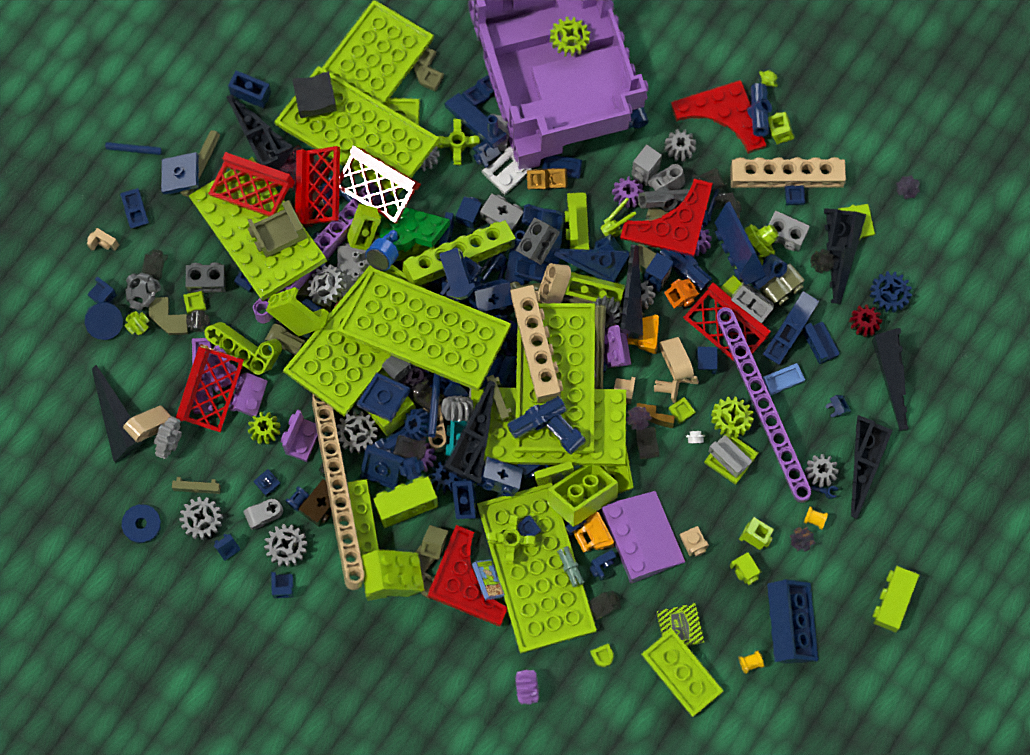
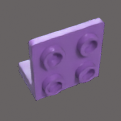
M619 325L605 329L604 362L607 364V368L631 365L627 335L620 333L621 327Z
M297 410L295 414L291 415L288 423L290 427L288 432L285 431L283 433L281 442L287 455L308 462L318 439L316 423L305 420L301 411Z

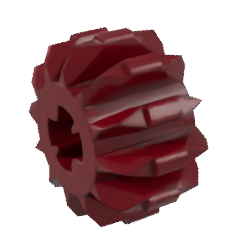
M867 304L864 309L858 306L857 311H852L851 315L853 317H850L849 322L853 323L851 329H857L856 335L862 332L863 337H866L868 333L873 336L875 331L880 330L879 325L882 324V319L879 317L881 313H875V307H872L870 310Z

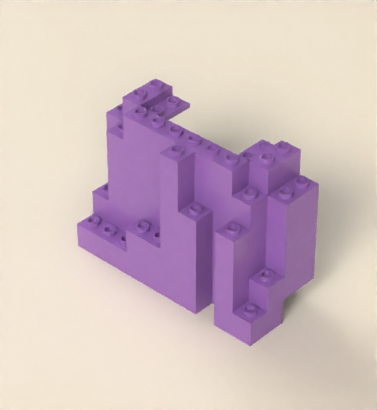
M469 0V12L478 41H481L483 46V58L492 87L495 90L494 93L503 123L504 120L505 122L508 121V139L513 150L515 162H518V170L540 166V159L561 154L563 146L626 130L631 121L630 114L632 110L644 107L645 99H647L646 92L649 91L646 80H643L641 74L636 75L633 63L630 64L629 50L627 47H624V35L618 29L619 20L617 15L613 14L614 5L612 0ZM566 17L569 20L576 17V22L582 20V26H588L587 31H590V37H588L590 41L587 44L586 50L581 49L580 55L574 52V57L571 56V53L564 56L563 51L558 54V48H552L553 42H550V30L553 29L554 23L558 24L559 19L564 22Z

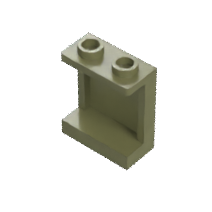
M289 200L282 203L284 210L255 224L252 219L248 220L250 227L247 229L252 238L256 237L257 241L254 243L259 252L263 251L266 258L307 238L303 226Z

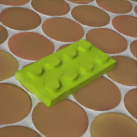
M673 629L641 654L692 717L723 692Z

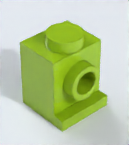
M786 112L776 113L768 117L772 137L776 144L794 139Z
M753 517L744 528L739 540H745L761 550L763 547L767 548L773 539L771 534L774 529Z
M748 552L730 564L731 569L736 568L735 574L740 581L743 580L748 585L755 583L761 573Z

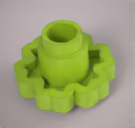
M752 224L745 228V232L755 250L764 258L771 254L775 255L772 244L777 241L779 233L771 224L765 225L760 230Z

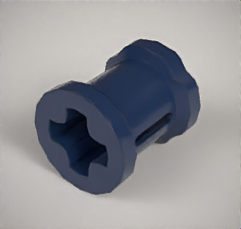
M297 486V491L290 499L287 498L285 502L295 511L299 512V508L310 495Z

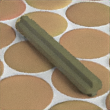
M211 130L199 153V179L220 137L217 131ZM194 189L181 191V194L189 197Z

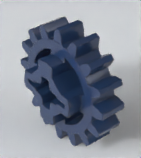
M886 271L885 276L879 274L878 279H874V285L870 287V290L873 291L870 297L875 298L873 304L878 303L879 310L884 307L885 312L892 309L893 313H895L897 307L903 310L904 305H908V299L912 296L908 292L911 291L912 287L907 286L909 280H902L904 275L897 277L895 271L893 275ZM882 283H885L884 287H881V289H879V286ZM903 295V298L897 302L898 297Z

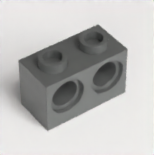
M534 217L516 251L542 265L560 232Z
M216 262L210 263V265H202L201 263L186 265L185 287L188 293L198 291L203 293L226 292L225 266ZM196 274L201 275L198 280L192 279ZM214 274L220 275L216 280L211 279Z

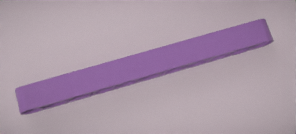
M369 184L371 192L374 190L380 192L379 187ZM366 186L359 191L358 195L360 197L368 195ZM381 195L372 197L375 206L382 201ZM355 198L339 213V221L330 222L314 239V242L326 259L336 251L337 246H340L347 239V233L353 219L349 220L346 218L354 217L358 205L362 204ZM338 229H339V230H342V231L339 232V233H335V232H334L335 230H338ZM323 243H330L328 246H322ZM316 269L277 293L294 287L299 290L309 280L311 274L316 272ZM259 298L253 305L255 318L260 323H268L273 318L268 312L259 313V311L267 309L269 298L263 302Z
M722 308L717 313L718 325L792 495L797 502L804 503L810 498L811 488L734 312L730 308ZM728 314L731 319L728 322H723L720 317ZM735 331L739 336L736 339H730L728 334ZM740 348L744 349L746 351V354L744 356H738L735 353L736 350ZM751 366L754 371L751 374H746L743 368ZM753 383H758L761 385V389L753 391L750 386ZM764 400L769 403V406L766 409H761L758 403ZM774 418L777 423L774 426H768L766 420ZM780 435L784 438V442L776 444L773 440L774 437ZM789 453L792 459L789 462H785L781 459L782 454ZM797 471L800 477L795 480L791 479L789 473ZM804 488L808 494L805 497H799L796 492L798 489Z

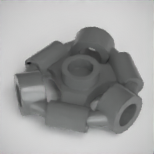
M140 273L139 275L131 274L126 279L128 284L125 290L126 299L130 303V308L142 311L144 307H148L156 299V293L161 290L158 280L153 279L152 275ZM140 297L143 299V302L139 303L134 301V299Z

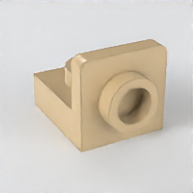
M98 228L87 239V245L93 251L98 244L107 250L111 248L114 251L119 246L115 238Z
M698 526L680 534V538L689 556L695 554L697 557L706 552L705 549L708 548L709 544L707 541L705 542Z

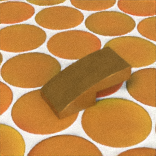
M567 168L527 170L528 189L568 187Z
M637 403L636 412L640 416L657 425L673 428L675 416L656 413V406Z

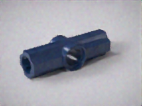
M755 83L751 86L752 105L747 109V112L752 119L753 135L757 137L766 136L769 134L768 114L772 111V105L767 100V85Z
M664 249L661 250V255H668L672 259L671 261L674 262L673 268L675 272L683 279H690L700 292L705 290L711 283L712 278L699 267L697 261L692 256Z
M557 396L541 406L535 405L529 408L524 415L509 422L507 426L516 440L532 430L537 431L544 428L551 419L559 414H564L567 412V409L562 399Z

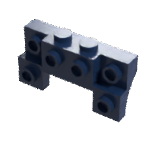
M531 204L524 205L522 223L530 226L535 217L558 230L560 234L542 265L531 259L518 257L514 276L526 281L534 280L541 283L547 266L551 263L558 264L559 258L554 255L555 249H560L562 243L564 213L558 210L536 207Z

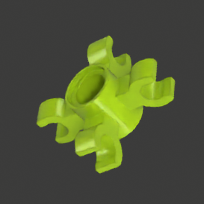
M454 119V131L449 137L437 136L440 141L436 146L437 148L450 147V150L454 152V165H461V152L466 147L473 148L480 144V137H465L464 133L461 132V119ZM455 140L462 141L460 144L453 143V141Z
M510 515L509 528L504 534L488 532V543H500L506 548L505 564H513L514 550L519 545L535 547L534 536H520L519 532L516 531L518 518L515 515ZM508 536H514L517 538V541L513 544H509L506 541V538Z

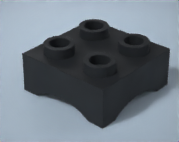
M329 71L309 78L292 79L300 118L337 111Z

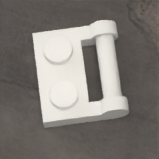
M510 146L504 150L505 153L493 164L482 170V173L504 195L527 176V170H532V168L518 170V162H515L513 150ZM511 158L513 162L499 175L495 176L493 173Z

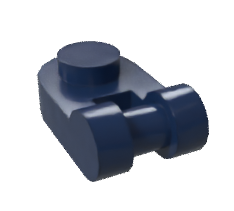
M507 355L503 359L499 374L496 376L500 380L498 387H514L517 378V356Z

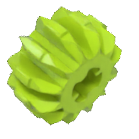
M260 412L259 418L253 415L255 422L250 421L248 423L251 427L248 429V433L252 434L251 439L253 441L257 439L258 444H261L264 440L266 445H268V439L271 438L272 441H276L274 435H280L278 428L281 425L277 422L276 416L271 418L270 412L266 416L263 415V412ZM264 425H267L268 429H264L265 431H262L261 427L264 428Z

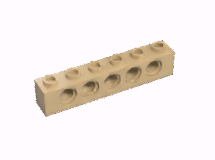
M737 158L732 160L731 188H785V186L804 185V188L843 187L846 181L845 160H840L839 158H830L828 160H821L820 158H811L810 160H802V158H792L791 160H784L783 158H774L772 160H765L764 158H755L754 160ZM825 169L829 171V174H823L821 170ZM746 170H753L755 173L748 174ZM765 170H771L773 174H767ZM783 170H790L792 174H785ZM802 170H809L811 174H804Z
M533 285L510 290L537 403L550 401L557 396L560 397V391H563L561 379L557 380L556 373H559L557 363L552 362L551 356L554 355L552 344L547 342V338L550 336L548 327L543 326L542 320H545L543 308L539 309L538 302H541L539 292L534 291ZM528 305L533 307L530 311H526L523 308ZM531 323H535L538 325L536 328L533 329L528 327V325ZM534 341L542 342L540 346H534L532 343ZM543 358L546 359L547 362L544 364L537 363V360ZM545 376L551 378L549 382H543L541 379Z

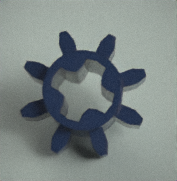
M416 456L402 460L403 465L399 466L401 475L407 476L408 480L422 476L421 471L425 470L423 461L417 460Z

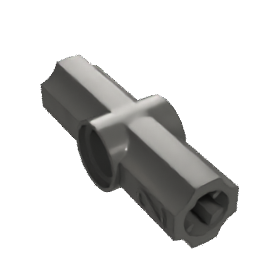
M663 186L656 191L639 193L638 205L641 209L662 207L665 211H671L683 202L690 189L670 190L668 187Z

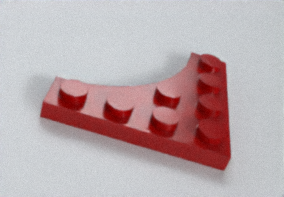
M741 80L671 102V107L677 121L700 119V117L712 119L713 122L724 127L727 126L734 131L748 154L766 148L763 136L757 137L753 135L752 119L747 112L751 105Z
M694 179L688 194L676 209H673L661 218L651 221H626L623 225L620 239L694 257L713 183Z
M456 525L427 597L500 627L507 607L494 599L485 600L470 562L471 542L474 532Z

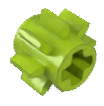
M135 311L127 316L126 321L128 323L124 326L131 334L135 332L136 335H140L148 329L146 323L149 322V319L143 312L139 314Z

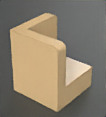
M632 377L631 380L617 378L614 389H626V403L631 404L636 377Z

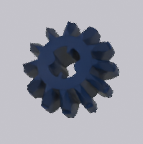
M421 408L412 409L411 413H406L407 419L403 420L405 426L402 429L406 431L405 436L413 441H426L430 413Z
M438 462L439 468L432 467L434 473L429 474V478L433 479L431 484L432 486L436 485V492L442 488V494H446V489L453 493L452 481H462V478L442 469V463ZM446 474H448L449 480L445 479V481H443L442 475L446 476Z

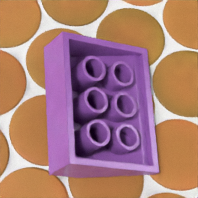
M656 491L623 499L602 507V516L614 540V545L631 584L685 563Z

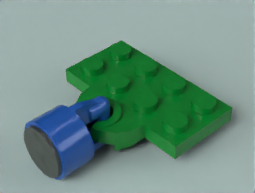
M396 204L387 206L389 214L395 217L398 211ZM406 207L398 223H394L379 213L381 222L376 232L380 233V238L376 239L365 253L366 259L373 268L386 271L396 261L400 250L407 252L415 243L433 248L450 226V219Z

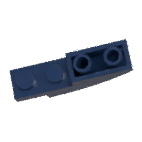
M803 291L763 355L779 365L819 301Z

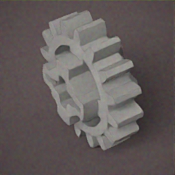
M323 265L322 270L316 269V275L311 274L313 280L308 281L311 284L307 288L311 292L308 296L312 298L313 302L321 306H325V304L331 306L332 301L337 303V297H343L341 291H346L343 285L347 281L343 279L345 274L341 273L342 270L332 265L328 267Z
M353 411V416L347 413V419L340 418L342 425H336V428L339 430L337 432L338 437H341L338 439L339 444L344 443L343 449L345 450L349 447L350 453L357 449L359 454L362 448L366 450L367 445L372 446L374 444L372 439L377 440V435L374 433L378 432V429L373 427L376 423L375 420L370 421V415L364 417L362 411L360 415ZM364 423L368 425L370 431L364 429ZM357 429H359V430H360V433H357V435H354L353 432H356ZM344 433L350 436V442L346 440Z
M169 417L165 421V425L159 427L154 440V444L157 445L155 448L156 456L165 459L171 454V450H176L182 434L179 431L181 427L179 419Z
M198 497L197 502L191 499L190 506L184 504L186 511H180L184 517L179 518V521L185 523L181 526L182 529H187L186 534L188 536L193 533L194 539L200 536L204 540L205 535L211 538L212 531L218 533L216 526H222L218 520L222 519L223 516L222 514H217L221 509L219 507L215 508V501L209 503V498L207 497L204 501ZM209 509L212 510L214 518L208 515ZM203 515L205 519H201L199 522L197 518H201ZM188 519L194 522L193 528L189 525Z
M283 524L280 530L276 526L275 533L269 531L271 538H265V541L269 544L264 546L265 550L269 551L266 554L267 557H272L271 562L273 564L278 561L279 567L283 563L289 567L290 562L297 565L296 559L303 560L301 553L307 552L303 548L307 546V541H302L306 538L305 535H299L301 532L299 528L294 531L293 525H290L288 529ZM284 534H291V535H294V536L288 537V536H285ZM278 537L277 544L273 547L274 541ZM286 542L289 548L285 549L283 543ZM299 544L298 550L294 554V549ZM279 555H286L288 558H282Z

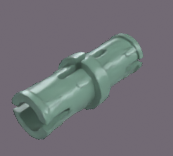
M569 546L564 547L566 556L562 549H559L557 553L564 565V572H567L572 587H577L575 578H577L580 585L584 583V580L577 568L578 563L574 561Z

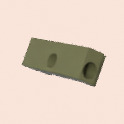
M494 375L486 377L487 383L489 380L496 383L493 399L502 423L510 420L509 417L512 416V411L510 408L506 409L498 388V385H500L499 377L494 378Z
M177 477L176 481H172L173 491L220 494L221 486L217 483L216 479H212L211 483L183 481L181 477Z

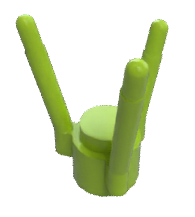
M626 198L604 220L605 224L600 228L605 236L610 234L615 238L622 233V229L619 230L620 225L636 215L634 211L618 222L612 220L629 201V198Z

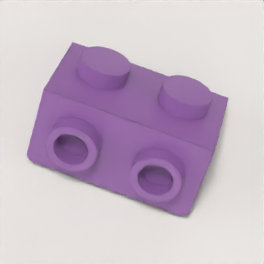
M218 345L213 348L214 350L226 353L225 350L222 348L220 349ZM209 354L208 362L211 367L221 363L217 355ZM229 361L225 363L229 373L237 370ZM222 365L213 369L217 379L227 375ZM210 371L204 373L209 383L215 381ZM229 377L219 381L222 389L232 384ZM216 383L211 385L216 393L220 391Z
M250 373L241 374L238 378L229 410H237L252 417L253 415L257 416L268 381Z

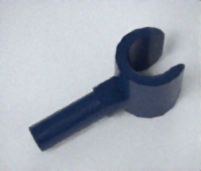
M810 486L812 491L821 492L828 499L837 497L830 494V490H838L836 486H830L829 488Z

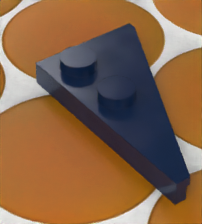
M555 249L554 255L602 280L614 282L630 255L629 251Z

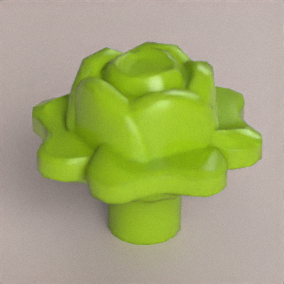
M772 71L759 72L762 79L761 83L767 86H778L776 83L778 78Z

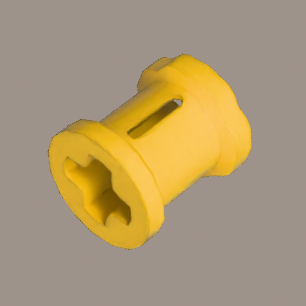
M809 507L804 523L814 524L822 530L828 513L825 512L823 514Z
M755 651L754 654L744 658L742 656L739 657L740 665L745 674L757 667H764L759 651Z

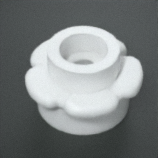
M690 431V435L686 437H688V443H704L703 437L705 435H701V431Z

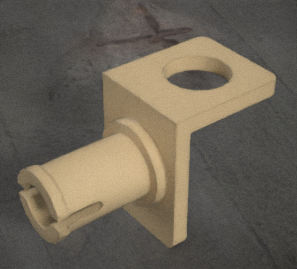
M697 376L677 381L673 380L672 382L655 380L654 392L671 393V400L673 403H676L680 382L698 384L699 381Z

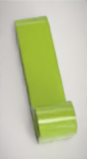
M217 322L205 329V337L215 346L218 345L220 349H224L229 355L244 359L243 366L257 375L271 370L282 351L281 342L277 339H270L257 347L223 322Z

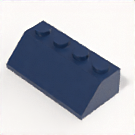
M726 203L715 221L718 229L715 231L719 242L724 241L721 246L725 254H730L727 258L732 267L736 266L734 272L738 280L742 279L746 286L766 276L731 203Z
M787 579L768 583L771 634L775 662H817L818 653L811 583Z

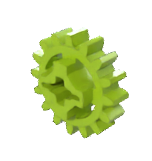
M566 17L564 22L559 19L558 24L554 23L553 29L550 30V42H553L552 48H558V54L563 51L564 56L571 53V56L574 57V52L580 55L581 49L586 50L587 44L590 41V38H588L590 37V31H587L588 26H582V20L576 22V17H573L572 20Z
M727 397L726 401L720 399L719 403L714 405V410L711 413V423H716L714 429L720 428V434L722 435L726 432L729 438L731 434H734L735 438L738 437L739 433L745 435L746 430H750L754 419L752 418L753 411H748L750 405L744 406V400L738 402L737 397H734L733 400Z

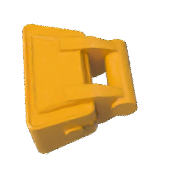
M659 316L643 317V340L628 339L627 334L628 344H634L641 350L656 354Z
M595 512L588 517L583 527L573 532L583 553L593 548L595 550H603L614 547V540L599 512ZM583 534H588L591 540L590 543H587Z

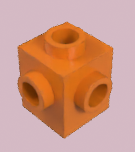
M678 279L664 292L673 308L683 305L688 307L695 302L694 298L699 295L690 279L682 281Z

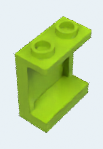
M296 287L273 294L269 298L266 312L296 335L301 336L324 327L329 312L325 309L312 312L296 299L298 293Z

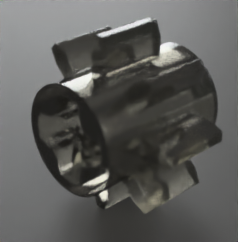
M821 249V252L815 251L810 259L811 268H814L815 272L821 274L823 271L828 272L834 264L833 255L824 249Z
M203 310L191 311V316H186V325L191 327L192 332H204L205 327L210 326L209 315H205Z

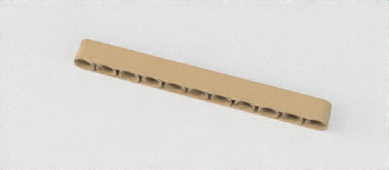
M313 394L312 407L344 580L349 589L357 590L363 584L364 572L333 408L323 401H318V397ZM326 415L328 418L322 419L320 416ZM326 432H329V433H331L332 435H331V436H325V435H323V434L326 433ZM333 450L335 451V453L329 454L326 451ZM335 467L338 471L333 472L330 468ZM339 485V486H341L342 488L339 489V490H336V489L333 488V486ZM343 503L345 507L340 508L336 504ZM341 521H346V522H348L349 524L346 525V526H343V525L340 524V522H341ZM349 539L352 543L345 544L343 540ZM352 557L356 561L348 562L346 559ZM357 576L359 580L352 581L349 577Z

